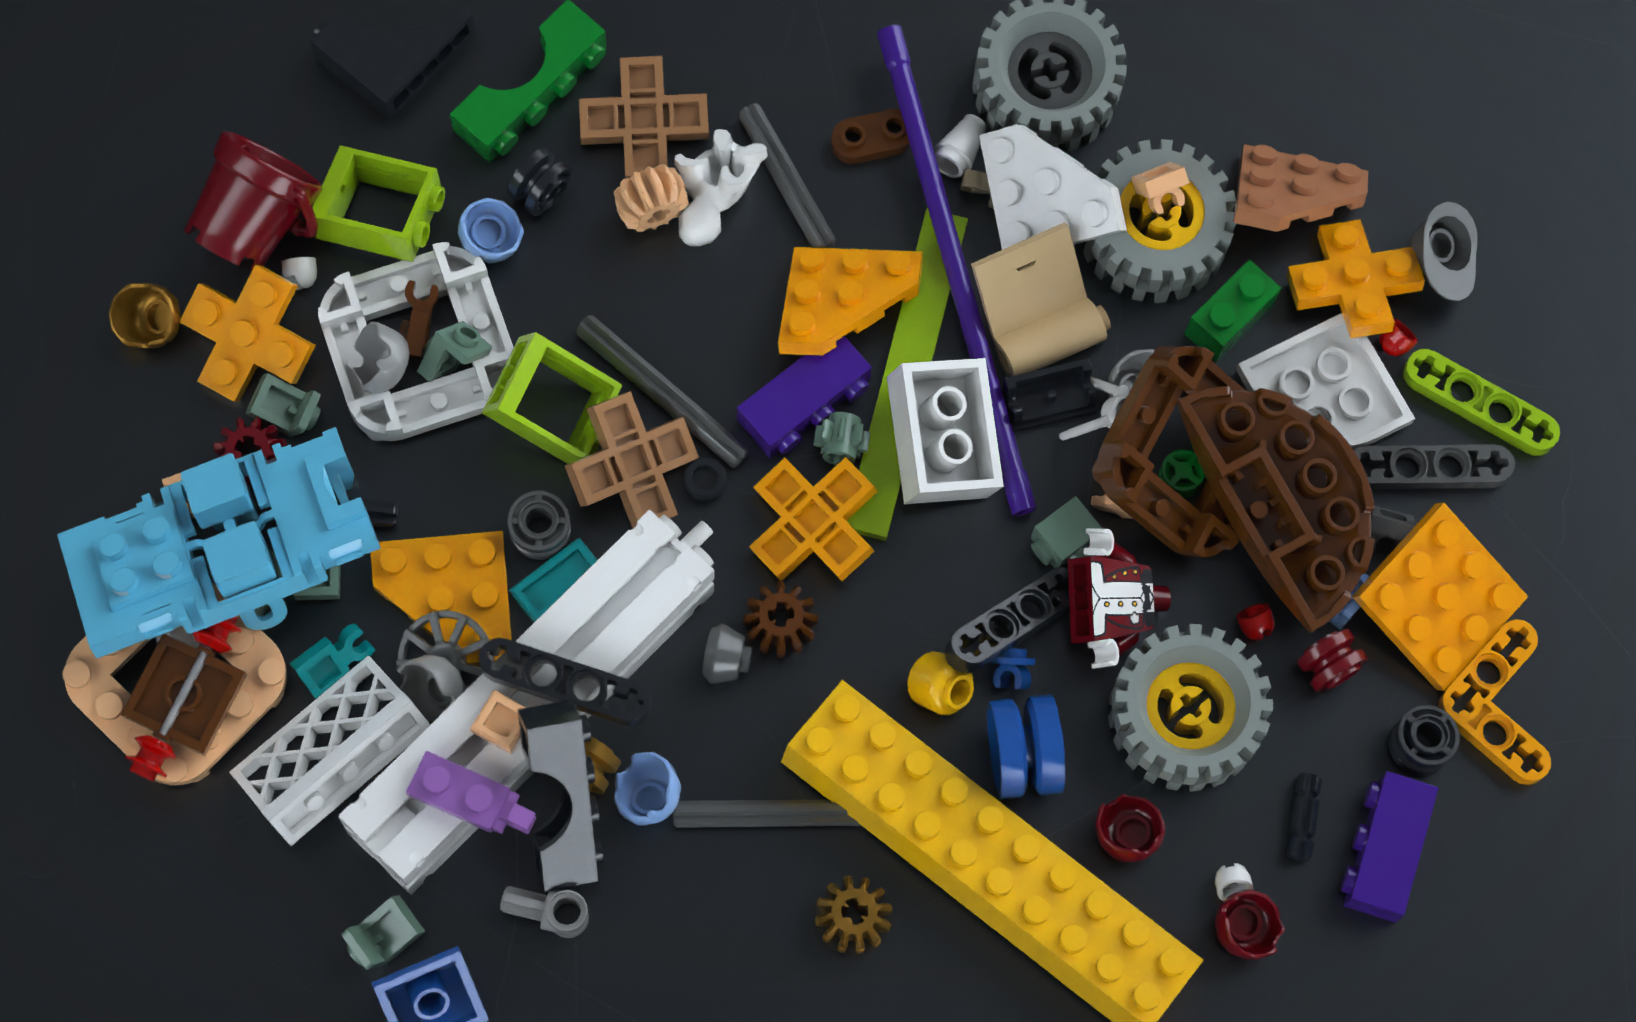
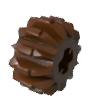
M782 581L777 582L776 593L774 594L765 585L761 586L759 594L762 600L750 597L747 601V607L752 612L743 615V625L753 627L747 633L748 641L755 642L763 638L759 651L766 654L772 645L777 646L776 654L778 658L785 657L787 645L796 654L801 653L803 647L800 639L812 642L815 633L809 627L817 625L819 621L817 614L809 612L814 607L813 598H804L798 601L802 588L796 585L790 594L784 593L785 584ZM776 613H786L785 619L787 621L785 627L776 626Z

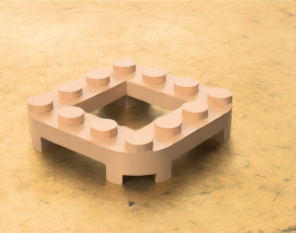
M213 584L218 602L227 599L221 595L219 589ZM239 615L236 616L238 620L235 626L240 628L242 632L230 633L227 639L233 650L231 652L219 653L230 665L245 671L247 674L206 756L172 740L170 743L164 741V743L173 748L177 758L165 759L161 768L167 777L164 778L157 775L154 781L168 785H184L202 780L210 773L209 770L272 707L276 708L282 700L287 683V668L279 648L262 630H253L246 627ZM85 636L71 651L63 669V679L67 693L73 703L126 755H137L140 746L135 741V737L143 735L154 737L152 735L153 731L121 715L131 694L113 676L151 639H146L96 659L89 647L87 636Z

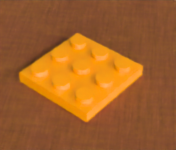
M1435 503L1352 595V598L1429 683L1436 690L1445 691L1528 598V595L1445 503Z

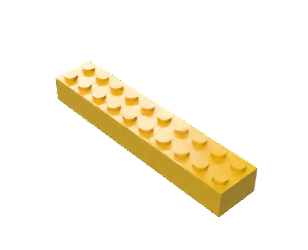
M842 680L787 744L781 761L782 764L832 803H837L847 810V814L858 821L861 826L1110 1021L1157 1022L1203 962L1202 958Z

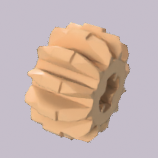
M660 164L655 168L647 166L643 171L634 172V175L630 178L623 179L620 182V186L613 192L617 212L621 220L624 221L628 229H636L637 232H643L648 228L655 230L662 224H669L671 219L679 217L682 210L689 205L685 189L686 185L681 175H678L675 168L667 167L665 164Z

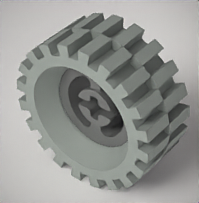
M1016 0L1009 4L1007 16L1000 10L992 19L991 29L986 27L982 35L973 78V94H978L976 100L978 112L983 114L988 111L986 125L991 131L997 130L1000 126L1006 128L1016 124L1024 125L1053 147L1065 144L1067 153L1078 150L1081 137L1085 139L1087 144L1091 143L1097 138L1100 127L1104 130L1111 122L1113 112L1116 111L1127 65H1123L1126 56L1124 44L1116 45L1119 32L1114 24L1106 29L1103 28L1106 17L1103 12L1098 8L1092 15L1085 12L1087 1L1075 0L1074 5L1070 6L1063 4L1064 0H1052L1049 3H1043V0H1029V5L1024 7L1021 0ZM1028 63L1032 64L1027 87H1032L1031 93L1024 88L1018 75V71ZM1065 65L1071 68L1077 79L1078 86L1070 94L1064 93L1069 75V69L1064 70Z

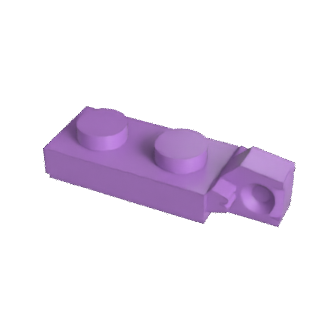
M429 751L425 752L406 791L409 797L490 833L493 830L502 834L505 826L508 825L529 835L537 818L535 817V812L516 804L520 796L511 791L509 787Z

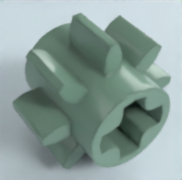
M835 412L830 414L828 419H823L822 425H816L813 445L821 447L820 453L823 454V459L828 463L837 465L846 457L853 464L856 458H861V452H868L870 432L863 431L864 424L861 423V419L858 416L847 412Z

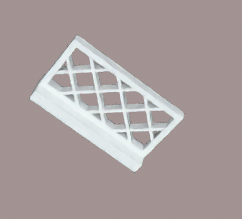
M368 655L233 768L230 774L257 805L272 826L292 846L410 746L430 726V723L406 694L395 685ZM372 673L374 678L370 691L356 692L357 685ZM392 700L377 713L379 702ZM367 703L363 717L348 718L352 705ZM339 706L335 720L321 721L322 715L331 707ZM357 730L342 742L345 731ZM331 733L327 747L313 748L317 734ZM296 736H304L300 750L286 751L288 743ZM322 759L307 772L309 761ZM296 762L293 776L278 778L283 763ZM269 765L265 779L253 781L247 779L261 766ZM287 789L271 802L274 790Z

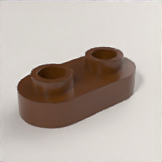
M888 109L842 120L835 126L832 132V151L839 160L848 164H857L901 154L911 147L899 109ZM890 124H897L902 130L898 133H891L886 127ZM855 133L861 139L857 142H850L846 139V135Z

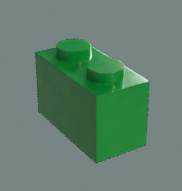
M1249 259L1191 317L1184 335L1197 347H1204L1214 353L1212 360L1216 363L1274 305L1281 287Z

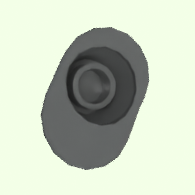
M1443 202L1436 205L1428 213L1427 219L1415 229L1411 238V247L1416 253L1422 273L1426 276L1436 293L1446 300L1458 302L1467 298L1474 288L1477 229L1467 209L1458 203Z

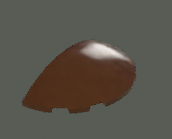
M1223 386L1195 392L1179 399L1177 405L1194 452L1233 530L1278 597L1310 633L1314 632L1336 616L1353 597L1351 593L1355 589L1361 575L1367 571L1373 554L1375 538L1371 537V513L1375 505L1368 478L1358 456L1342 434L1322 415H1311L1306 410L1293 404L1292 397L1264 388H1259L1256 391L1231 390L1230 386Z

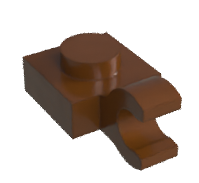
M409 280L405 287V297L413 307L410 321L402 320L399 333L408 343L409 358L422 361L424 357L423 349L428 341L432 311L439 299V289L437 285H432L429 297L425 300H419L414 296L416 282Z

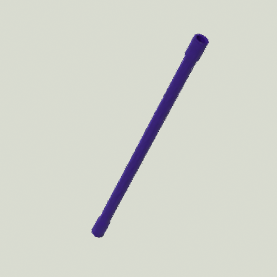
M900 25L887 26L877 32V37L886 68L891 75L970 359H986L1003 485L1012 516L1029 514L1037 510L1028 474L1023 468L912 75L911 60L903 31Z

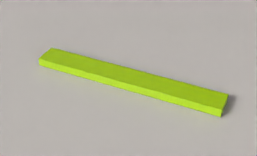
M928 208L926 209L916 251H922L923 255L919 295L907 303L902 301L869 429L868 452L863 453L859 471L875 486L878 492L847 520L859 535L883 541L887 540L901 485L887 376L902 363L931 362L933 360L950 293V285ZM952 214L960 245L962 246L968 218Z

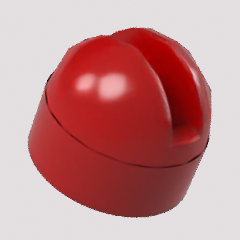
M1393 318V331L1380 334L1379 342L1386 354L1395 357L1409 352L1418 343V340L1404 323Z
M1267 603L1252 605L1236 615L1241 631L1251 640H1262L1264 635L1269 636L1273 632L1275 626L1274 616L1270 605Z

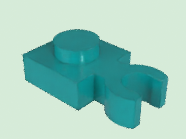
M355 623L346 626L341 631L335 644H332L325 636L289 663L315 699L350 671L348 665L351 662L362 661L368 655L371 656L375 651L374 647L367 640L361 642L356 647H352L354 640L363 634L362 630Z

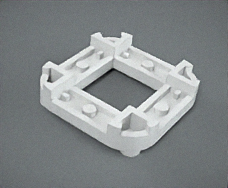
M449 242L432 244L433 251L416 256L413 262L402 260L352 277L349 271L334 279L335 283L324 295L321 305L318 307L320 325L352 419L370 439L374 441L403 440L482 414L481 412L514 347L493 291L487 268L479 256L475 257L465 249L450 246ZM409 280L416 282L414 296L419 300L427 299L430 295L431 286L437 285L439 298L446 295L449 296L457 322L464 321L467 325L475 328L480 333V336L492 346L488 356L472 362V368L390 394L389 390L377 394L363 390L360 380L352 370L354 367H361L363 363V357L355 350L354 346L362 329L367 326L366 321L412 307L405 297V287Z

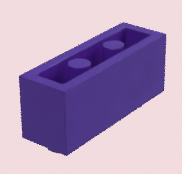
M845 336L836 341V348L823 356H802L737 407V422L769 459L779 451L782 455L789 453L802 441L801 434L813 425L815 427L816 425H822L823 419H828L830 414L835 413V408L846 399L849 402H854L869 389L870 385L868 382L870 381L872 367Z
M1386 771L1378 782L1371 781L1364 800V807L1370 808L1366 825L1362 823L1358 825L1352 844V849L1358 850L1355 866H1347L1341 883L1340 891L1347 893L1344 907L1395 923L1404 916L1439 787Z

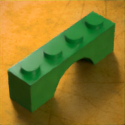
M566 0L539 26L540 42L545 53V60L540 71L531 81L510 90H496L479 85L450 113L453 131L489 163L498 154L501 156L507 154L517 143L518 135L528 125L533 127L538 124L547 113V106L557 96L560 98L566 96L575 86L577 77L587 67L592 69L597 66L605 56L607 48L605 30L572 1Z

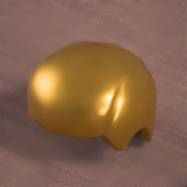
M131 283L126 285L113 297L108 313L113 333L123 344L137 348H159L165 346L167 342H171L177 335L181 319L178 299L166 287L152 283Z

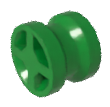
M1180 449L1166 456L1158 472V477L1187 500L1196 494L1205 474L1196 454L1190 450Z

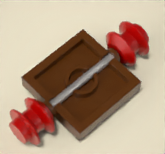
M236 616L192 633L195 641L200 644L197 649L166 634L161 636L121 713L124 718L153 731L152 735L154 736L143 735L135 737V741L140 746L137 755L125 756L127 760L132 762L129 771L151 782H154L157 775L166 778L167 775L161 767L165 759H176L177 756L173 748L164 743V741L170 743L172 740L206 756L247 676L245 671L214 657L215 652L225 653L233 650L227 639L230 633L242 632L240 628L235 626L238 620Z

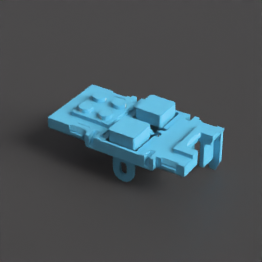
M336 427L322 432L323 436L291 447V444L282 447L280 443L274 444L272 448L276 458L268 461L262 450L235 459L231 453L181 472V481L160 488L163 498L162 502L155 504L150 493L141 496L142 502L137 503V507L108 519H105L103 516L57 534L89 647L96 659L146 639L149 640L170 632L182 625L185 631L191 634L238 615L249 629L265 630L280 624L287 615L284 597L327 581L326 569L342 565L380 549L361 497L351 501L348 499L346 491L352 489L355 475L345 454ZM246 476L250 478L260 509L262 510L270 506L272 510L262 513L260 517L250 487L245 479ZM334 493H336V495H337V497H338V500H339V502H340L341 505H338ZM188 499L191 511L200 528L205 529L212 526L216 531H221L222 533L205 540L195 539L189 541L188 538L197 534L186 500ZM273 519L276 520L277 526L267 530L283 576L281 578L272 553L260 532L266 523ZM202 549L205 551L214 582L221 595L227 599L218 602L203 555L194 558L193 550ZM270 606L271 612L267 615L259 616L255 612V609L258 607Z

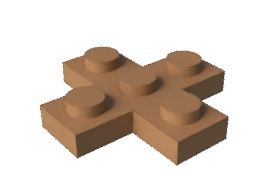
M662 56L620 58L622 97L579 99L581 145L624 143L625 179L633 176L634 172L643 171L647 166L655 168L660 164H665L668 167L666 141L709 140L707 93L664 95Z
M631 391L586 408L602 450L565 465L580 507L591 505L619 492L632 529L635 528L637 521L649 509L658 518L662 515H666L669 518L678 515L663 473L699 458L684 417L676 418L646 431Z

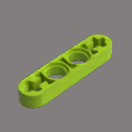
M1420 349L1413 352L1406 361L1403 368V379L1411 389L1523 452L1533 456H1542L1548 453L1558 442L1560 427L1553 417L1430 349ZM1423 362L1431 366L1429 369L1430 374L1424 379L1417 375L1418 367ZM1447 373L1450 376L1443 384L1442 389L1436 388L1443 374ZM1455 382L1467 383L1473 390L1472 400L1468 402L1456 400L1451 394V385ZM1494 403L1505 404L1511 411V420L1507 423L1495 422L1489 414V406ZM1521 415H1523L1526 419L1522 423V427L1518 432L1513 431L1512 428L1520 420ZM1537 426L1545 429L1543 433L1545 438L1539 443L1532 440L1534 433L1531 430H1535Z

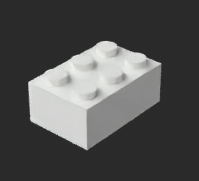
M985 358L902 363L887 376L904 504L988 498L1004 487Z

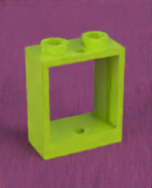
M340 145L322 184V191L312 207L318 222L316 238L413 262L419 247L423 248L427 244L430 235V221L434 212H439L444 204L445 188L441 186L437 168ZM359 182L418 195L402 232L344 218Z
M537 332L518 338L481 413L569 464L595 453L600 445L586 408L617 396L622 384ZM540 362L591 392V396L568 443L515 412Z

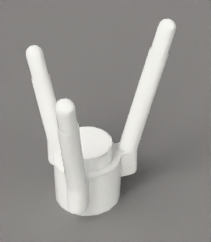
M1091 377V384L1094 388L1112 394L1113 397L1106 400L1103 404L1100 418L1063 431L1059 434V438L1067 440L1103 427L1110 429L1129 394L1128 387L1126 385L1116 386Z

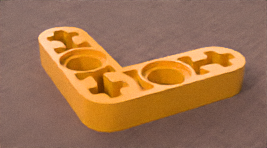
M1515 619L1508 621L1498 630L1445 690L1439 699L1438 708L1444 710L1453 718L1459 733L1514 781L1523 785H1532L1548 774L1551 768L1550 754L1542 744L1491 701L1530 657L1538 645L1537 632L1533 626L1524 620ZM1506 633L1511 636L1517 633L1522 634L1524 637L1521 643L1523 647H1517L1506 659L1503 655L1499 654L1510 642L1511 638ZM1485 661L1495 664L1500 673L1498 682L1487 684L1481 681L1477 675L1478 664ZM1470 686L1473 690L1477 691L1466 704V708L1470 713L1466 710H1462L1459 713L1454 712L1452 707L1455 701L1450 696L1458 699ZM1493 722L1501 725L1506 733L1505 742L1501 745H1492L1487 742L1483 735L1485 724ZM1515 739L1518 740L1521 744L1515 751L1524 758L1531 754L1535 756L1537 761L1534 766L1538 772L1534 769L1529 770L1527 773L1520 768L1524 761L1515 752L1508 758L1502 753L1513 745Z

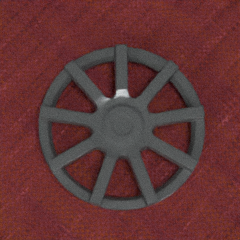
M449 610L431 612L417 619L402 634L404 636L399 646L396 668L412 660L407 659L408 648L412 641L424 650L427 655L433 654L446 658L460 673L465 671L478 676L483 674L481 667L466 663V655L481 649L489 641V638L482 627L467 615ZM440 618L458 620L448 642L443 639L439 622ZM428 622L431 624L435 645H430L416 634ZM468 625L478 634L481 640L461 648L457 643L465 626ZM490 655L488 659L494 663V656ZM400 674V677H401L402 682H403V680H404V674ZM462 680L463 690L465 691L467 689V686Z

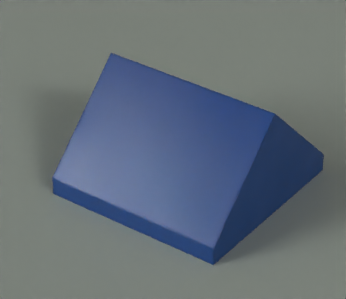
M458 946L371 982L388 1022H486L489 1020Z

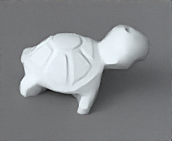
M718 129L714 131L713 147L703 152L696 159L686 158L682 154L675 156V166L686 185L689 195L693 199L679 216V237L685 244L689 246H703L712 243L721 232L720 212L729 209L742 197L760 163L767 157L765 145L753 143L746 147L739 146L732 141L731 135L727 130Z

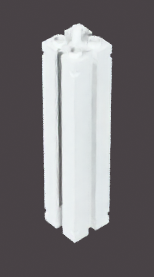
M649 509L637 521L634 529L628 530L515 642L628 679L694 613L696 607L702 605L714 593V583L712 582L714 580V569L711 567L714 562L700 547L713 534L712 529L705 522L700 521L679 541L678 537L682 534L679 527L666 515L658 518ZM505 651L493 663V670L500 671L502 665L517 668L518 674L515 678L521 680L523 665L529 657L521 656V665L510 662L507 657V651ZM541 663L532 669L530 679L537 686H548L554 682L557 672L553 666ZM482 674L360 794V798L355 803H351L338 815L347 834L412 895L424 883V879L429 874H433L478 829V827L407 795V788L425 752L429 751L505 785L515 792L534 773V771H531L522 752L521 738L513 752L509 754L471 732L470 728L493 690L526 708L555 702L495 683ZM582 678L576 682L573 692L578 699L590 701L597 697L600 692V686L592 678ZM607 686L608 692L606 700L613 694V689L616 686ZM577 710L579 715H586L587 718L591 716V714Z

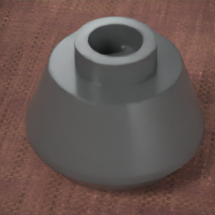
M723 623L711 628L706 644L702 671L703 677L709 683L715 684L738 680L740 672L748 673L753 647L745 645L746 637Z

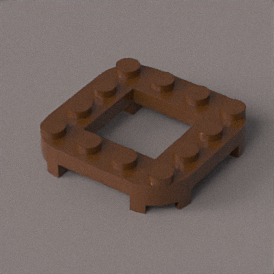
M1160 346L1155 349L1145 362L1104 438L1099 450L1098 459L1093 464L1092 474L1095 481L1101 484L1110 500L1172 551L1184 556L1210 557L1224 549L1232 550L1240 539L1233 531L1208 480L1193 506L1152 472L1155 465L1147 458L1180 397L1183 398L1195 392L1223 386H1230L1231 390L1244 389L1211 361L1214 353L1209 349L1193 346Z

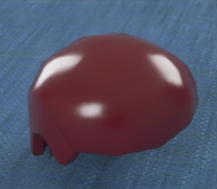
M1121 794L1108 804H1101L1098 810L1095 829L1101 847L1113 859L1126 863L1145 860L1154 854L1163 844L1166 824L1160 809L1148 799Z
M1245 889L1229 895L1220 905L1215 918L1218 941L1228 953L1245 960L1260 959L1278 951L1276 944L1285 931L1275 903L1267 894L1251 889Z

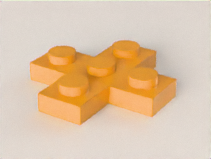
M1361 219L1319 226L1317 237L1325 260L1288 266L1286 277L1297 311L1339 304L1350 339L1392 332L1394 319L1386 296L1423 291L1425 279L1412 247L1371 253Z
M261 265L254 266L237 301L204 283H198L180 319V323L213 340L216 344L197 382L233 402H240L258 366L290 384H297L316 346L279 325L298 285Z
M846 457L814 487L786 458L781 460L753 486L755 491L780 518L755 540L749 548L780 581L786 578L812 552L841 581L846 579L874 553L872 547L853 529L847 520L878 491Z

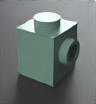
M1075 496L1034 527L1031 535V540L1033 541L1031 547L1043 564L1048 565L1051 563L1054 568L1065 567L1068 565V559L1091 556L1083 554L1084 548H1089L1090 537L1086 533V528H1103L1077 496Z

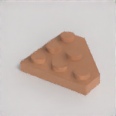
M1244 144L1239 162L1233 223L1277 232L1288 229L1292 220L1302 218L1308 223L1332 216L1334 209L1345 205L1350 210L1363 207L1368 192V171L1362 170L1350 163L1334 164L1320 161L1308 154L1292 155L1278 152L1266 145L1250 146Z

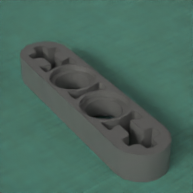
M1495 444L1362 446L1354 449L1359 460L1365 459L1366 465L1369 467H1380L1384 458H1388L1386 464L1387 478L1383 477L1385 469H1373L1369 473L1367 478L1371 490L1495 488L1503 485L1512 475L1515 468V460L1511 452L1507 448ZM1446 456L1454 457L1461 464V474L1457 477L1444 475L1439 468V460ZM1401 457L1413 459L1419 468L1418 475L1411 478L1400 475L1396 470V460ZM1490 457L1494 458L1497 465H1503V468H1501L1497 475H1492L1491 468L1477 467L1473 473L1474 477L1470 476L1472 465H1484Z

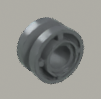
M546 491L528 492L520 496L509 510L507 523L510 539L514 547L522 555L535 560H545L554 557L568 544L571 535L570 516L566 505L556 495ZM535 518H545L551 522L550 528L543 533H534L527 527Z

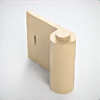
M1065 222L971 263L999 362L1008 377L1040 370L1107 339L1106 330L1111 328L1109 317L1101 305L1096 307L1087 298L1069 226Z

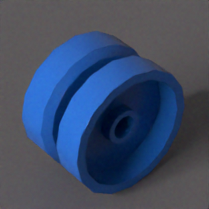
M1052 694L1028 697L1023 709V724L1019 708L1011 698L988 701V746L994 786L999 800L1023 797L1028 784V770L1032 786L1039 795L1063 793L1065 787L1064 740L1057 705Z

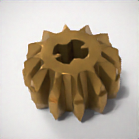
M845 876L843 879V892L837 885L830 883L827 886V892L833 900L818 898L816 906L828 913L816 917V926H831L823 934L822 939L828 943L837 935L841 937L837 949L841 953H844L847 949L848 941H854L856 953L863 954L865 948L864 938L871 945L877 947L880 945L881 939L875 930L881 932H889L891 923L880 917L890 914L892 912V905L888 903L876 904L884 896L885 890L879 887L869 894L867 892L870 884L869 878L863 877L859 889L853 888L851 876ZM850 905H855L857 912H865L866 917L862 915L858 925H853L851 918L842 917L841 913L846 914Z

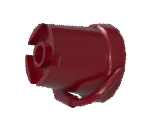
M222 131L214 148L216 160L194 211L184 228V232L188 235L199 229L200 232L195 240L197 243L238 266L244 257L255 260L250 268L252 271L255 265L264 267L287 230L295 236H304L306 238L317 235L318 222L311 205L321 193L322 185L311 174L274 151L241 135ZM301 210L304 215L305 221L298 216Z

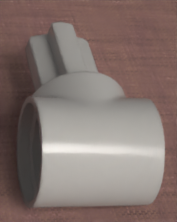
M508 886L502 895L500 904L502 912L540 921V929L554 932L563 938H573L580 935L586 929L589 922V913L584 898L572 890H552L548 892V895ZM564 904H574L580 909L581 913L576 922L564 925L555 919L557 909Z

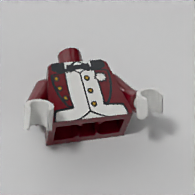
M1086 528V533L1090 537L1089 548H1084L1083 554L1095 556L1068 559L1071 644L1087 643L1088 648H1093L1095 662L1091 665L1095 669L1116 665L1119 657L1138 643L1140 632L1152 630L1155 625L1154 612L1168 611L1171 605V593L1167 586H1153L1151 568L1146 565L1137 564L1133 554L1114 542V536L1110 529Z

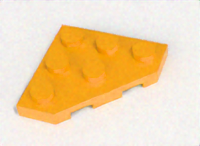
M794 247L778 339L779 354L823 356L837 347L836 341L853 330L858 334L885 317L884 310L900 300L907 303L918 296L923 268L922 251Z
M503 531L378 542L380 549L371 552L374 590L406 613L413 622L431 612L441 610L456 611L476 621L485 631L489 640L495 638L512 640ZM450 618L439 619L443 639L446 642L449 641L458 620ZM428 622L421 628L434 638L431 624ZM466 625L457 644L464 648L481 639L470 626ZM481 649L466 655V663L477 667L480 666L479 654ZM501 650L498 656H494V662L505 652V650Z

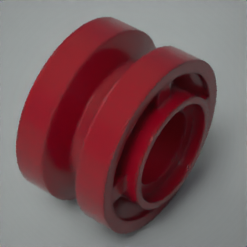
M1349 628L1340 632L1334 631L1308 647L1303 652L1304 655L1297 660L1296 663L1302 672H1314L1315 675L1310 684L1315 692H1320L1326 688L1330 690L1342 684L1362 669L1361 666L1368 661L1369 658L1363 649H1351L1350 646L1355 637Z

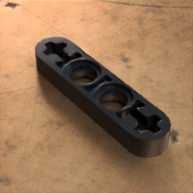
M1058 567L1049 571L958 629L945 647V659L954 670L961 673L975 672L1070 611L1069 592L1063 591L1059 593L1052 601L1049 597L1055 586L1057 588L1064 586L1069 591L1068 568ZM1023 601L1034 603L1039 608L1041 617L1031 618L1023 613L1020 603ZM997 621L1004 624L1009 631V637H996L989 629V622ZM977 639L980 641L981 644L974 654L971 652L966 654L961 652L960 647L965 649L973 645Z
M505 638L491 639L480 650L479 662L482 673L487 679L495 683L552 702L572 699L577 710L624 726L639 725L646 720L650 713L651 700L649 692L638 682ZM501 650L507 651L508 660L521 665V656L529 657L523 665L522 679H516L515 677L518 674L517 668L508 665H502L500 671L493 670V663L488 659L489 656H498ZM541 663L553 666L557 672L554 682L544 687L537 686L530 679L532 669ZM582 678L596 680L600 686V692L597 697L590 701L578 699L573 692L577 681ZM607 686H616L613 689V696L621 699H627L630 693L636 694L637 702L642 705V708H633L630 714H624L623 705L609 699L608 709L601 707L607 698Z

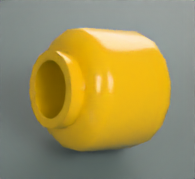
M931 651L923 654L913 664L907 680L908 693L911 699L919 706L939 715H951L958 712L969 703L974 691L973 674L954 670L945 659V653Z

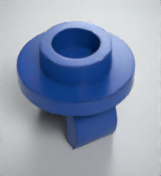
M1011 648L992 660L991 663L1000 664L993 676L995 688H1009V678L1011 673H1013L1015 676V689H1029L1031 674L1026 665H1035L1036 658H1027V649Z

